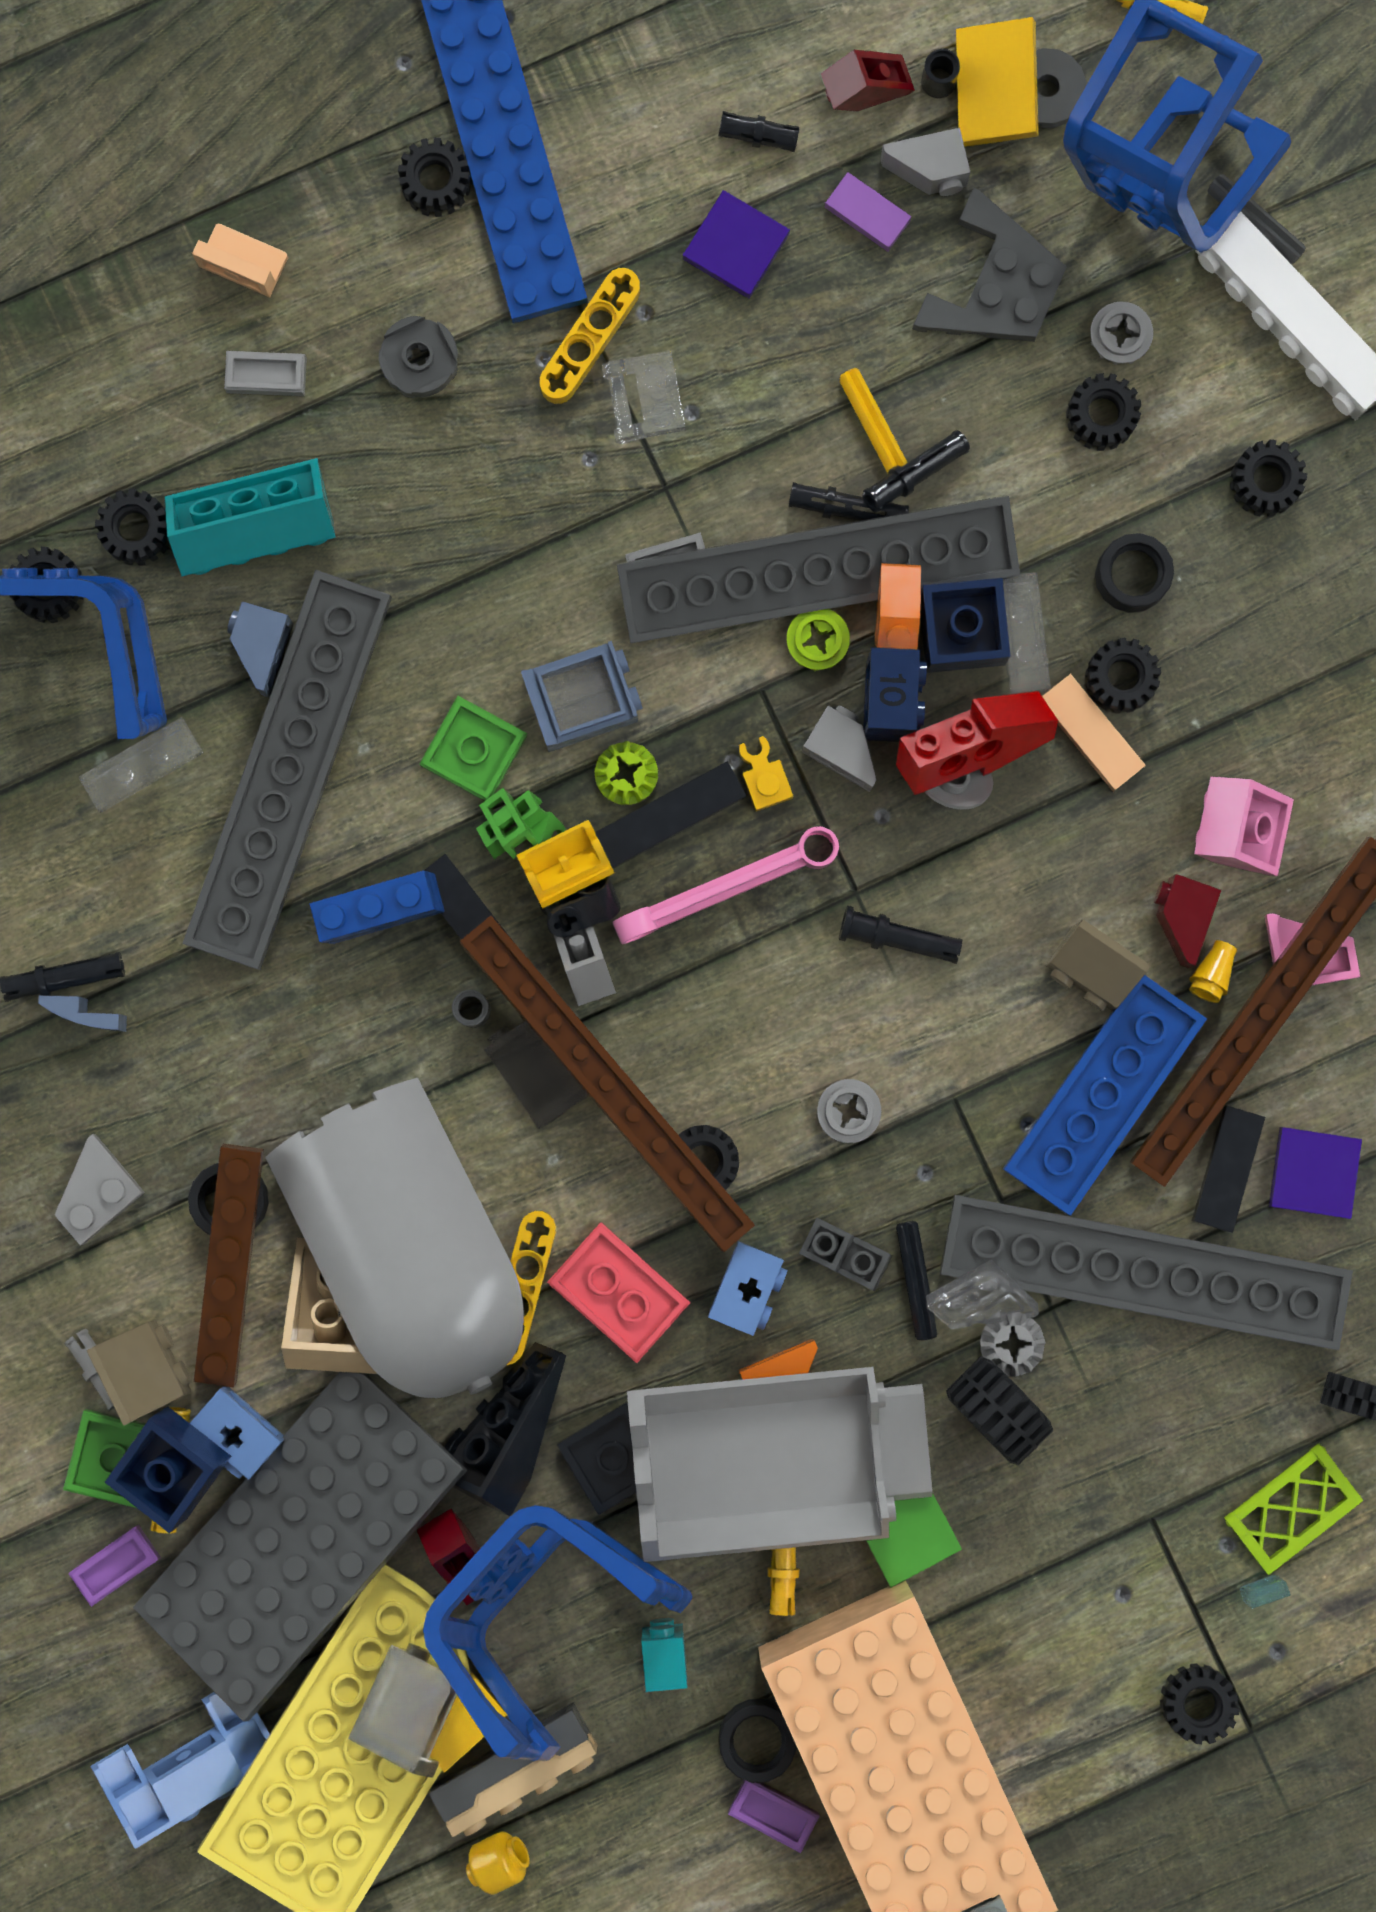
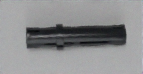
M955 430L951 435L925 450L902 467L897 465L888 471V476L863 490L862 496L868 508L873 512H878L899 496L907 497L913 493L916 485L969 452L970 445L963 433Z
M796 482L792 484L788 507H797L822 513L824 518L830 519L831 515L859 521L909 512V505L904 506L891 502L880 510L884 511L885 515L856 510L852 508L853 505L868 508L861 496L837 492L836 487L828 486V489L800 485ZM815 497L844 503L845 507L812 501L811 498Z
M115 952L114 954L48 968L45 965L35 966L34 971L0 977V988L2 994L6 993L3 995L5 1002L38 994L51 996L52 991L125 977L124 962L120 960L122 959L121 953Z

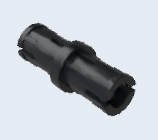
M723 111L718 137L750 142L752 147L756 148L764 145L795 152L800 127L767 121L765 116L758 115L757 118Z

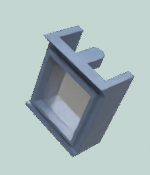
M612 641L533 669L521 671L548 752L638 722L636 711L643 709L636 687H627L623 674L630 672L624 652L622 649L615 651Z

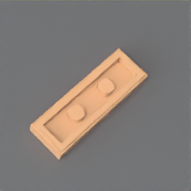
M1071 673L1042 696L1059 720L1058 725L1113 792L1146 766Z

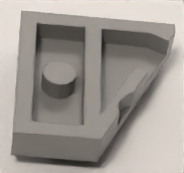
M92 1134L84 1145L55 1212V1216L81 1246L86 1244L145 1192L96 1134Z

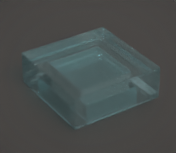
M1276 1575L1257 1580L1239 1588L1244 1603L1252 1609L1291 1596L1286 1581Z

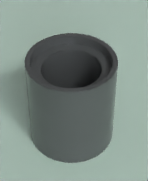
M465 990L460 992L453 1000L452 1012L455 1019L462 1025L469 1028H477L488 1021L491 1014V1006L488 999L480 992ZM469 998H477L482 1003V1013L474 1020H467L461 1014V1006Z

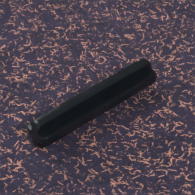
M916 1221L902 1222L897 1224L896 1230L915 1337L919 1341L934 1339L938 1333L919 1226Z

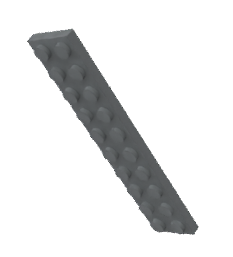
M1007 495L617 563L630 643L878 600L881 563L921 565V588L923 585L1006 578L1020 575L1010 499Z
M315 570L182 944L261 970L392 599L391 595Z
M954 1195L940 1269L941 1275L1333 1350L1340 1349L1353 1273L1352 1270L959 1195Z

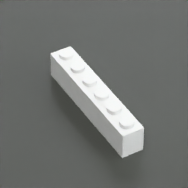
M1241 211L1217 243L1209 250L1201 253L1195 250L1198 254V260L1204 269L1210 273H1216L1225 283V289L1234 300L1242 301L1252 311V317L1258 326L1264 330L1269 329L1279 340L1278 343L1282 351L1288 357L1296 358L1306 368V375L1312 383L1318 387L1323 386L1333 397L1332 401L1335 407L1342 414L1350 415L1356 421L1376 403V353Z

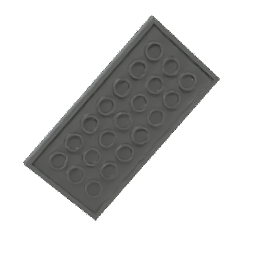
M339 1372L285 1433L282 1437L284 1441L252 1478L249 1480L246 1478L133 1607L243 1722L249 1721L467 1471L461 1463L366 1373Z

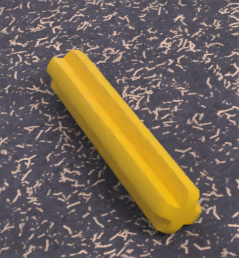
M853 368L844 372L840 376V384L885 470L888 473L894 466L899 465L902 467L908 462L859 369Z

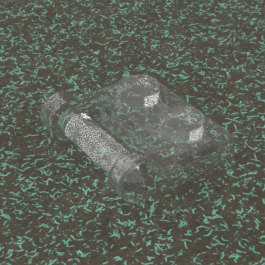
M671 351L610 361L602 365L603 376L609 381L617 428L614 429L616 443H631L642 438L685 431V422ZM634 373L644 422L632 424L624 382L625 375Z

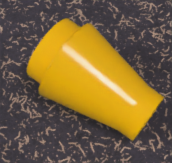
M1216 940L1212 949L1190 977V982L1192 983L1189 989L1190 992L1200 999L1213 1003H1218L1222 996H1226L1237 949L1227 942Z

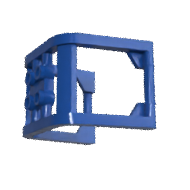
M1135 0L1074 106L1065 127L1064 148L1085 187L1102 197L1111 207L1124 213L1129 208L1138 213L1137 219L1146 227L1157 231L1159 226L1181 237L1183 243L1200 253L1209 250L1224 234L1291 144V138L1288 133L1258 117L1252 119L1233 109L1263 62L1261 55L1230 39L1227 35H1223L1157 0ZM1174 29L1218 53L1214 62L1223 82L1214 97H1212L1211 92L1178 76L1131 142L1091 121L1137 42L1168 38ZM1204 112L1174 165L1149 152L1176 116ZM1226 123L1244 133L1254 159L1205 225L1202 226L1187 198L1188 185L1222 125Z
M37 568L2 569L0 595L78 596L87 598L96 605L101 614L112 677L118 739H134L165 726L167 717L143 599L133 586L122 579L110 576H79L78 568L43 569V575H37ZM125 607L137 669L138 698L120 608Z
M535 1505L520 1509L510 1516L436 1597L426 1613L423 1628L426 1648L498 1757L514 1760L547 1761L561 1747L524 1703L487 1650L485 1642L486 1631L491 1621L560 1544L566 1540L599 1563L644 1603L655 1606L660 1601L669 1610L681 1613L692 1600L690 1590L651 1563L644 1562L642 1557L591 1522L569 1519L557 1510L549 1507ZM537 1525L548 1529L530 1549L518 1539L523 1532L532 1526ZM468 1594L474 1601L483 1599L469 1620L450 1617L452 1611ZM452 1648L467 1651L468 1657L503 1710L507 1713L510 1721L499 1714L487 1700Z

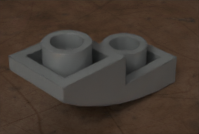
M816 1218L799 1254L873 1291H876L893 1256L819 1218Z

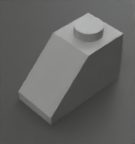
M960 127L883 144L880 158L882 167L928 195L940 193L941 196H949L960 192L963 187L967 186L971 172Z
M827 706L804 744L802 753L870 792L876 782V776L863 726L856 722L858 716L842 706H837L836 710Z
M562 918L564 925H567L566 918ZM593 926L567 937H557L554 935L578 1006L616 993Z

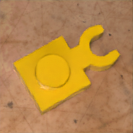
M764 736L759 737L762 751L758 755L749 754L744 743L739 746L741 759L752 767V770L742 773L756 812L794 797L780 759L771 763L768 762L767 757L770 747Z

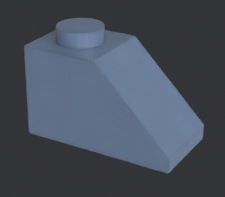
M242 601L239 611L234 610L231 614L227 632L231 634L230 640L255 688L261 695L270 697L293 622L286 614Z

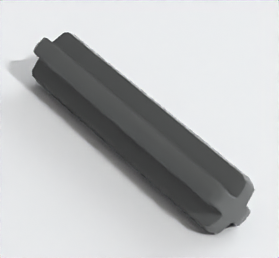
M1220 174L1213 180L1207 191L1221 204L1235 184L1224 174ZM1250 198L1241 212L1290 264L1295 263L1305 252V245Z

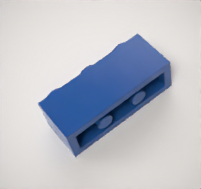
M424 870L309 903L319 942L328 944L339 943L445 912L436 876L434 873Z

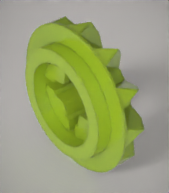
M830 609L798 614L790 623L787 631L788 651L799 666H804L813 671L831 669L844 659L850 643L849 629L842 617ZM810 625H813L814 630H817L820 635L825 633L828 635L833 632L824 642L825 654L816 645L803 647L812 637Z
M629 741L610 745L599 756L594 771L596 784L600 792L608 800L620 805H632L643 801L652 793L658 780V768L654 756L643 745ZM620 758L628 767L642 765L633 773L636 787L633 788L625 779H616L611 782L615 775L620 772L617 759Z

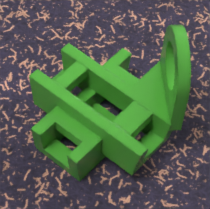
M502 788L479 805L487 821L476 829L494 859L505 851L514 859L517 857L515 848L525 840H528L535 846L550 839L554 831L560 834L566 831V828L552 812H546L539 806L543 803L542 800L531 791H526L514 800ZM503 800L505 806L495 813L492 808ZM514 823L517 824L514 828H512V829H511L510 831H508L506 834L504 833V831H505L507 828H509L511 825H513Z

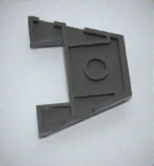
M973 188L958 225L994 239L995 242L966 308L927 293L912 329L918 332L934 330L945 331L946 334L961 335V333L985 335L986 338L1035 342L1067 266L980 190Z

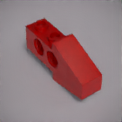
M1039 691L976 698L972 700L971 710L901 737L896 767L914 795L977 770H980L982 775L985 776L1053 740L1059 720Z

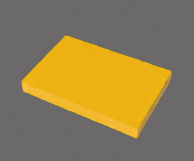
M1028 17L956 29V49L960 62L957 78L958 128L960 127L964 147L1038 137L1036 22L1034 18Z

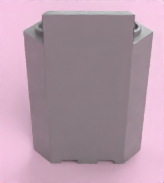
M874 1367L627 1391L644 1562L889 1538V1522L896 1521L895 1500L932 1497L922 1384L884 1388L883 1382L876 1383Z

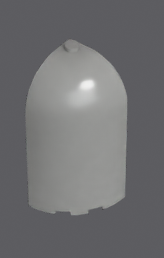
M414 1078L373 1092L374 1101L352 1110L348 1103L321 1117L324 1124L322 1127L307 1136L304 1135L303 1131H298L276 1147L265 1158L357 1348L371 1368L389 1384L415 1396L443 1398L468 1390L470 1395H473L492 1385L490 1378L511 1361L518 1349L524 1323L522 1294L512 1263L419 1079Z

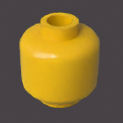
M504 1831L498 1832L472 1845L468 1854L469 1863L466 1865V1873L472 1885L475 1887L479 1886L485 1893L497 1894L520 1883L524 1879L526 1868L530 1863L527 1848L519 1837H513Z

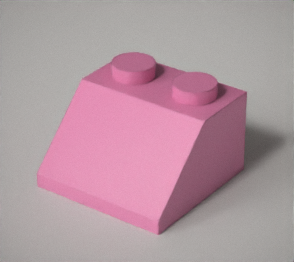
M1210 777L1208 791L1204 797V810L1200 829L1196 834L1194 854L1217 864L1278 876L1294 799L1251 779Z

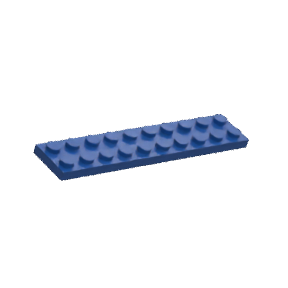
M421 0L512 323L588 303L503 1Z

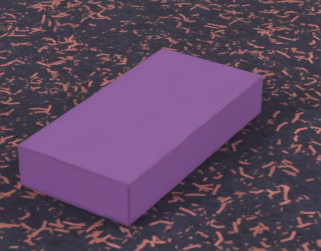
M847 172L825 202L827 210L887 252L907 227L912 217L849 172Z
M138 1524L68 1574L92 1607L161 1557Z
M745 1780L728 1810V1815L799 1853L802 1852L820 1817L819 1813L764 1783H751Z

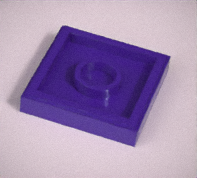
M723 190L683 253V260L750 299L789 236L790 229Z
M1279 1127L1269 1207L1351 1219L1362 1139Z

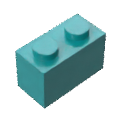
M673 1618L651 1620L649 1627L642 1628L641 1640L646 1692L687 1688L683 1623L674 1624Z

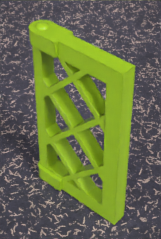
M1318 1443L1243 1504L1226 1515L1224 1520L1265 1573L1270 1575L1364 1500L1337 1467L1336 1463L1326 1452L1325 1447ZM1316 1461L1323 1468L1322 1481L1300 1478V1474ZM1289 1482H1293L1290 1506L1268 1503L1272 1495ZM1299 1483L1321 1486L1318 1509L1297 1507ZM1327 1488H1338L1345 1498L1326 1511ZM1257 1507H1261L1259 1531L1247 1529L1241 1520ZM1268 1508L1290 1511L1287 1534L1265 1532ZM1296 1512L1317 1514L1316 1521L1297 1536L1293 1535ZM1264 1537L1286 1539V1544L1270 1557L1263 1550Z

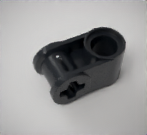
M610 876L559 900L560 906L558 907L553 903L542 909L539 903L542 912L548 916L546 920L548 930L557 937L571 936L595 924L609 921L621 909ZM565 915L567 925H564L561 916Z

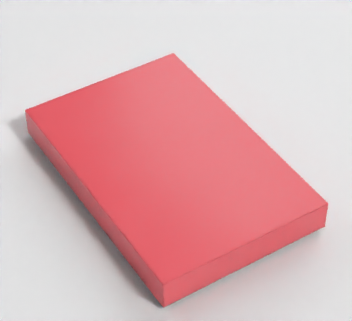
M602 1222L598 1224L547 1282L636 1363L640 1361L691 1303Z

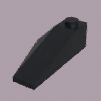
M535 1342L503 1377V1387L490 1402L484 1399L478 1405L476 1410L479 1414L465 1430L459 1427L453 1433L444 1448L467 1469L466 1473L453 1486L455 1489L505 1515L511 1516L532 1478L565 1363V1354Z

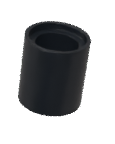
M937 49L927 56L921 84L923 90L929 96L944 98L955 89L960 70V62L955 53L948 49ZM943 69L950 76L945 79H939L931 71Z

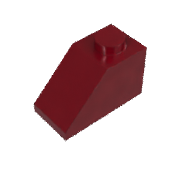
M854 49L821 73L826 87V96L834 110L861 111L909 95L915 91L903 55Z
M1175 874L1168 879V882L1162 881L1158 887L1154 903L1159 905L1156 916L1180 966L1190 968L1196 966L1221 890Z
M452 1509L417 1529L431 1565L447 1584L454 1579L480 1550L469 1529ZM469 1594L462 1600L466 1605L474 1602Z

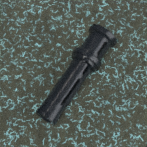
M848 905L845 909L839 933V940L846 941L849 938L869 943L873 949H882L885 945L942 959L954 964L958 962L957 955L960 956L963 941L960 938L957 939L890 922V918L884 914H879L876 917L856 912L854 907Z

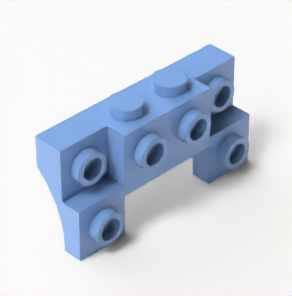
M213 1692L201 1700L215 1727L146 1769H141L128 1744L90 1766L135 1849L175 1824L193 1819L199 1814L201 1808L214 1800L224 1799L234 1792L270 1735L257 1712L249 1721L243 1722Z

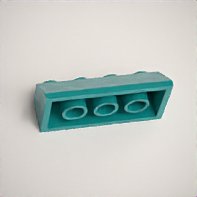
M318 458L165 496L167 537L181 576L190 574L201 575L214 568L229 564L241 565L253 558L269 554L280 555L289 549L305 545H320L328 539L336 538L333 517Z

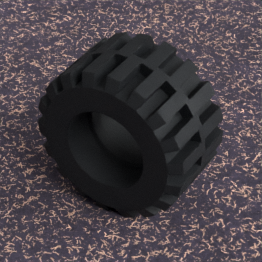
M980 1356L946 1390L951 1403L1010 1463L1019 1465L1053 1432L1051 1422L1044 1413L995 1363L985 1357Z

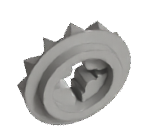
M1114 302L1106 305L1096 314L1090 327L1091 345L1095 347L1100 358L1112 361L1114 365L1120 363L1132 364L1146 354L1153 340V326L1149 316L1139 306L1129 302ZM1122 320H1125V333L1130 334L1132 338H1126L1123 344L1117 347V338L1115 335L1110 334L1109 331H1116Z
M844 1079L831 1084L822 1093L818 1102L817 1116L823 1131L831 1138L843 1143H856L868 1138L876 1130L881 1119V1104L877 1094L869 1085L855 1079ZM854 1095H857L855 1109L860 1112V1115L865 1116V1119L850 1118L848 1123H845L842 1128L840 1126L843 1113L832 1105L833 1103L847 1105Z
M1009 1311L996 1315L985 1325L980 1338V1349L982 1356L990 1359L1007 1376L1017 1377L1031 1372L1042 1360L1046 1342L1041 1327L1031 1317L1020 1312ZM1012 1326L1017 1339L1030 1342V1345H1024V1347L1017 1349L1015 1361H1013V1357L1008 1349L1001 1346L996 1347V1344L1009 1340Z

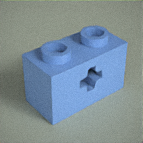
M737 1241L708 1313V1318L754 1336L756 1328L764 1330L772 1311V1307L767 1306L766 1303L772 1290L779 1293L788 1271L781 1268L784 1260ZM750 1278L756 1280L755 1286L760 1290V1294L758 1296L751 1295L749 1300L746 1301L742 1299L743 1292L738 1289L740 1283L747 1284Z
M226 1386L220 1388L190 1422L192 1426L232 1456L225 1465V1468L237 1478H241L243 1475L248 1480L252 1478L284 1441L282 1438L284 1435L230 1387ZM235 1427H239L242 1430L239 1435L241 1441L238 1440L232 1444L228 1440L231 1435L228 1429L232 1430Z

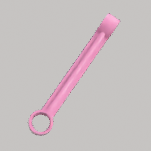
M825 827L810 828L802 835L796 845L650 907H644L613 921V926L621 944H627L649 935L661 927L807 866L812 869L825 868L833 862L838 854V839L831 830ZM810 835H823L832 843L833 851L824 862L812 861L805 855L804 844Z

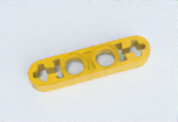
M617 268L607 275L542 371L540 389L547 401L554 404H562L574 395L640 296V281L632 270ZM627 280L629 281L631 293L622 292L616 300L617 307L621 308L618 311L610 303L616 294L614 283L623 284ZM599 310L608 312L612 317L611 324L605 329L594 328L590 324V317L594 312ZM577 342L586 344L591 350L589 357L581 362L572 360L568 355L570 346ZM563 361L569 369L578 373L574 375L569 370L564 377L566 389L558 388L555 392L550 391L551 384L549 379L557 380L560 378L564 368L559 362Z
M534 1211L528 1213L523 1218L510 1260L519 1281L522 1297L528 1301L529 1311L524 1316L523 1325L525 1328L518 1351L507 1365L516 1363L525 1351L556 1235L557 1226L555 1220L544 1211ZM538 1217L543 1218L544 1226L550 1228L548 1235L540 1236L537 1247H546L544 1256L534 1250L520 1249L522 1241L529 1245L531 1244L533 1232L527 1230L528 1223H535ZM524 1256L535 1258L539 1264L537 1276L530 1280L521 1278L516 1270L518 1260Z

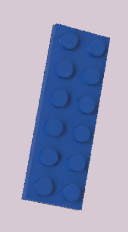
M1144 975L1120 1006L1111 1012L1008 1160L1003 1170L1063 1213L1071 1216L1207 1018Z

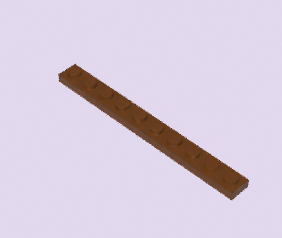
M1371 836L1366 837L1131 1159L1130 1163L1165 1187L1375 900L1376 840Z
M489 916L460 940L459 944L722 1252L729 1249L755 1226L492 916Z

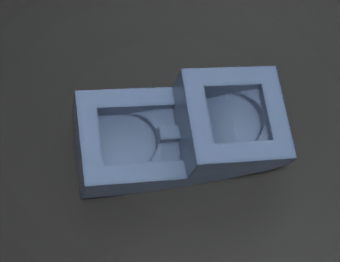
M39 995L38 1004L62 1018L98 1029L126 1032L127 1016L121 1014L87 1013L88 999Z

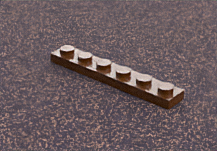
M225 1143L220 1148L194 1382L233 1388L237 1383L264 1149Z

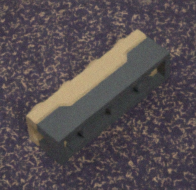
M574 1702L540 1721L561 1747L550 1760L531 1761L528 1759L514 1760L498 1757L492 1749L433 1784L428 1794L444 1823L446 1822L452 1837L461 1832H464L465 1836L477 1832L487 1824L485 1818L497 1811L501 1815L513 1811L523 1803L521 1797L535 1790L537 1795L544 1793L558 1783L556 1777L568 1770H571L573 1774L578 1773L594 1762L592 1756L597 1753L598 1745L592 1734L589 1733L590 1730Z

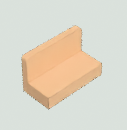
M216 224L208 243L198 240L192 253L200 268L267 297L271 296L288 260L286 252L222 224Z

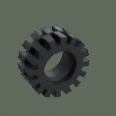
M434 137V143L428 144L427 138L421 139L422 146L417 148L415 143L409 146L410 154L408 155L404 152L402 155V165L398 167L399 182L406 201L410 202L411 207L415 211L420 208L422 215L429 216L430 211L435 213V217H442L441 211L447 210L448 214L455 212L454 206L458 204L461 207L465 203L464 195L469 196L471 176L468 163L464 159L460 148L455 150L454 143L447 140L444 145L441 138ZM438 164L449 171V182L440 190H428L420 183V175L427 166Z
M1104 373L1096 374L1094 379H1091V377L1085 379L1082 385H1079L1074 391L1066 411V418H1069L1067 426L1069 431H1075L1073 438L1077 442L1081 439L1086 442L1084 447L1090 449L1094 445L1097 446V451H1104L1106 447H1110V450L1117 448L1119 443H1125L1135 430L1141 416L1139 412L1141 400H1136L1135 397L1138 392L1135 387L1131 390L1127 387L1129 381L1123 378L1122 382L1116 380V374L1110 373L1108 378H1104ZM1101 398L1112 401L1118 409L1117 421L1109 426H1100L1093 422L1089 415V406L1093 401Z
M1271 439L1266 444H1263L1262 440L1255 443L1252 448L1246 449L1235 463V467L1230 477H1233L1230 488L1236 491L1235 501L1239 502L1241 500L1245 504L1242 509L1246 512L1251 508L1255 510L1254 515L1259 517L1263 513H1267V517L1274 516L1277 512L1281 514L1292 506L1303 493L1305 488L1303 484L1307 480V473H1303L1306 464L1304 460L1298 461L1297 457L1300 453L1296 449L1292 453L1287 450L1290 444L1283 442L1279 446L1276 445V440ZM1266 464L1275 466L1283 477L1281 488L1275 492H1264L1259 489L1254 481L1256 468Z
M129 489V493H124L122 490L115 492L117 497L113 500L110 496L104 500L107 506L105 508L99 507L97 512L100 515V520L95 519V527L99 530L96 534L103 544L102 546L118 561L122 560L128 565H133V562H136L139 566L146 565L145 560L150 559L154 562L158 559L156 554L159 551L164 554L167 550L165 543L169 540L167 537L166 510L161 503L148 492L142 490V493H139L136 489ZM132 513L144 515L149 524L146 535L138 541L123 539L119 530L123 518Z
M42 546L41 551H37L35 548L27 550L29 555L26 557L20 554L16 558L19 564L17 566L12 564L10 569L37 568V574L43 572V569L78 568V575L81 576L80 574L82 573L79 567L60 550L54 549L52 551L49 547ZM9 595L14 600V604L31 619L34 618L42 623H45V620L56 623L59 617L63 619L69 618L70 614L68 612L72 608L77 611L80 607L77 601L79 598L83 599V597L54 596L50 599H39L35 596Z
M1119 638L1115 642L1113 640L1107 642L1091 658L1085 673V677H1088L1086 688L1087 691L1091 690L1093 694L1091 696L1094 702L1098 700L1102 704L1101 708L1104 710L1108 708L1113 709V713L1118 714L1122 711H1126V713L1133 712L1135 709L1145 705L1155 694L1154 692L1160 684L1158 678L1161 675V667L1157 668L1156 663L1159 660L1156 655L1152 656L1149 653L1151 648L1147 644L1142 647L1139 645L1140 640L1133 638L1132 641H1126V638ZM1119 661L1132 664L1138 674L1135 687L1129 690L1115 688L1108 678V671L1112 664Z
M709 1125L693 1126L682 1131L679 1136L691 1150L697 1146L706 1145L716 1151L719 1165L712 1175L726 1190L735 1180L739 1168V1153L733 1140L719 1128Z
M1328 1371L1320 1403L1376 1421V1386Z
M1190 1664L1191 1668L1188 1669L1182 1666L1177 1669L1179 1673L1176 1676L1170 1674L1167 1678L1169 1681L1168 1686H1163L1161 1690L1164 1697L1163 1700H1160V1706L1164 1710L1163 1716L1181 1738L1186 1741L1190 1739L1195 1744L1202 1745V1741L1212 1744L1216 1742L1215 1738L1218 1736L1222 1739L1228 1735L1226 1729L1229 1726L1234 1728L1237 1723L1233 1718L1234 1715H1239L1240 1709L1236 1705V1701H1239L1237 1693L1233 1690L1232 1684L1220 1672L1215 1671L1210 1666L1204 1665V1667H1200L1198 1664ZM1195 1689H1206L1214 1697L1215 1705L1212 1713L1203 1719H1194L1188 1716L1184 1707L1187 1695Z

